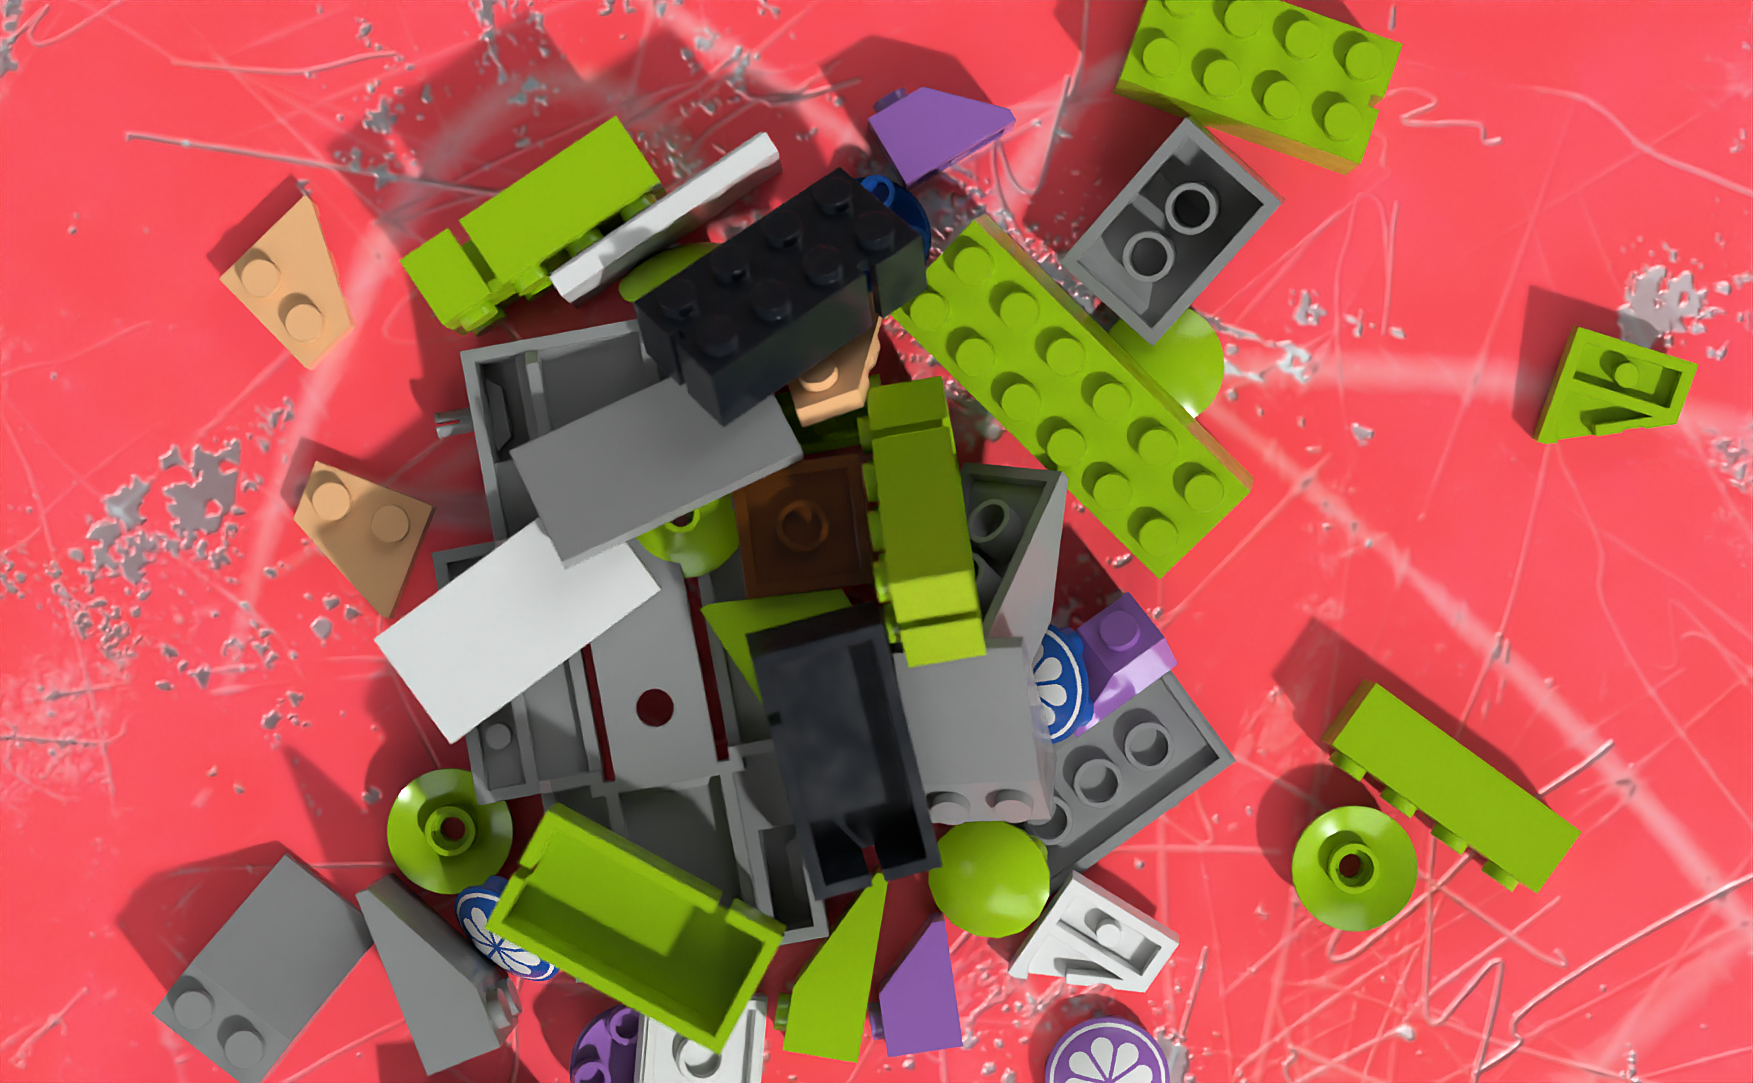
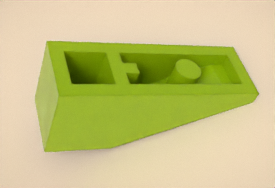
M876 865L870 873L873 886L859 889L830 928L829 937H823L796 974L792 994L779 992L773 1030L785 1032L784 1051L858 1063L888 886L880 865Z

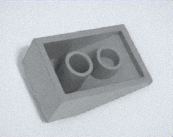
M1193 116L1186 117L1059 263L1148 343L1154 346L1286 199Z
M964 462L960 475L984 639L1023 637L1029 660L1032 664L1051 622L1068 477L1062 471Z
M1024 638L985 639L987 655L908 668L903 644L895 643L893 657L897 682L932 823L947 825L978 821L1021 823L1027 820L1051 819L1057 756L1052 744Z
M287 853L190 963L151 1014L239 1083H263L272 1075L374 945L363 913Z
M393 872L378 878L356 893V898L427 1076L500 1048L519 1023L516 1014L522 1012L521 1001L511 978L505 977L501 979L496 964L483 955L465 936Z

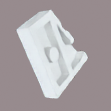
M1072 870L1009 961L1008 974L1020 979H1027L1028 973L1065 977V984L1092 986L1103 983L1117 990L1145 993L1179 945V935L1080 873Z

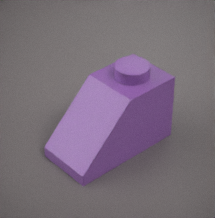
M923 86L908 94L905 87H902L884 96L872 106L876 114L868 118V130L901 186L905 190L910 191L1011 132L1016 119L1008 108Z
M1129 591L1076 629L1083 643L1081 657L1088 675L1089 697L1093 702L1094 714L1092 720L1087 725L1077 728L1074 735L1076 737L1082 735L1178 665L1165 637Z
M942 911L930 913L878 983L879 1001L868 1003L873 1041L885 1039L888 1057L963 1046L944 914Z

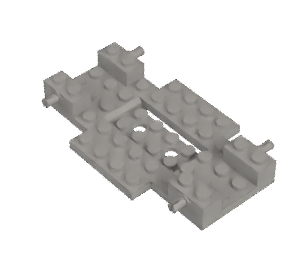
M637 319L460 351L470 407L440 413L435 412L434 420L437 424L460 421L456 424L436 427L440 439L470 432L475 433L494 541L432 552L438 591L539 517L538 511L509 452L510 450L670 377L646 353ZM730 497L732 510H734L733 497ZM693 510L685 514L687 525L693 519ZM636 537L628 540V543L657 580L662 590L590 642L615 779L607 780L582 648L465 734L477 803L482 805L541 794L545 814L549 808L559 802L722 890L723 893L719 900V904L729 909L734 898H737L785 924L784 938L780 945L829 937L830 921L826 900L815 901L765 709L705 618L730 757L718 760L713 726L710 720L702 677V666L699 660L690 612V601L687 595L681 563L669 562L654 556L641 545ZM739 546L724 564L709 573L697 576L703 607L709 603L746 600ZM660 689L671 697L674 704V712L666 724L651 726L644 723L639 717L637 702L639 697L647 690ZM575 978L576 983L582 982L581 980Z

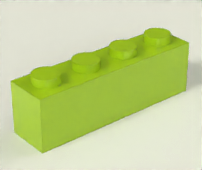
M1368 680L1361 682L1320 739L1335 750L1328 759L1330 762L1359 782L1367 773L1384 785L1385 789L1379 795L1381 799L1408 818H1411L1416 810H1418L1435 822L1436 825L1430 832L1432 836L1459 855H1462L1466 848L1469 847L1486 859V863L1480 870L1510 892H1513L1516 886L1520 884L1538 894L1582 833L1575 826L1375 682Z

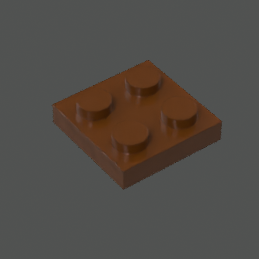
M859 453L797 461L732 492L746 599L876 583Z

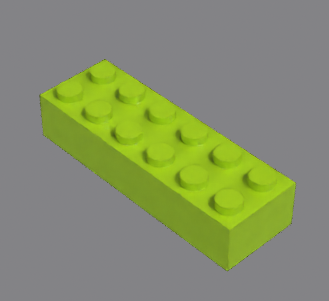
M987 214L974 219L926 269L928 288L890 314L1047 470L1062 471L1068 477L1067 489L1159 580L1251 492L1255 478Z

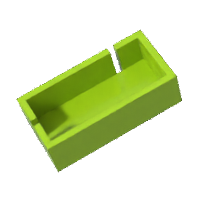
M1145 0L1113 93L1182 118L1193 116L1202 125L1347 175L1361 164L1380 111L1373 107L1386 94L1403 44L1281 0Z
M615 115L461 218L459 222L471 240L461 246L452 231L446 228L399 261L443 326L462 336L472 331L476 337H480L503 323L508 317L504 309L525 296L528 302H532L554 289L555 286L549 278L552 276L550 273L666 196L667 192Z
M942 376L869 388L867 393L869 415L858 416L857 422L863 454L873 453L874 459H868L867 463H863L862 467L868 501H879V505L873 506V511L868 512V521L874 551L884 550L885 552L884 554H878V562H874L873 565L880 602L891 600L893 602L884 604L890 644L902 642L908 668L987 655L959 461Z
M555 803L544 815L519 862L523 866L510 878L484 929L720 1055L784 938L786 925L737 898H734L729 909L719 904L723 893L722 890L563 804Z

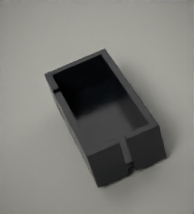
M838 167L635 300L633 305L646 353L680 386L686 383L688 394L724 428L873 326L864 271L869 269L874 309L882 318H885L926 290L928 285L922 236L845 170Z
M873 600L745 634L815 901L873 886L862 852V848L873 845L885 882L943 867L884 625Z

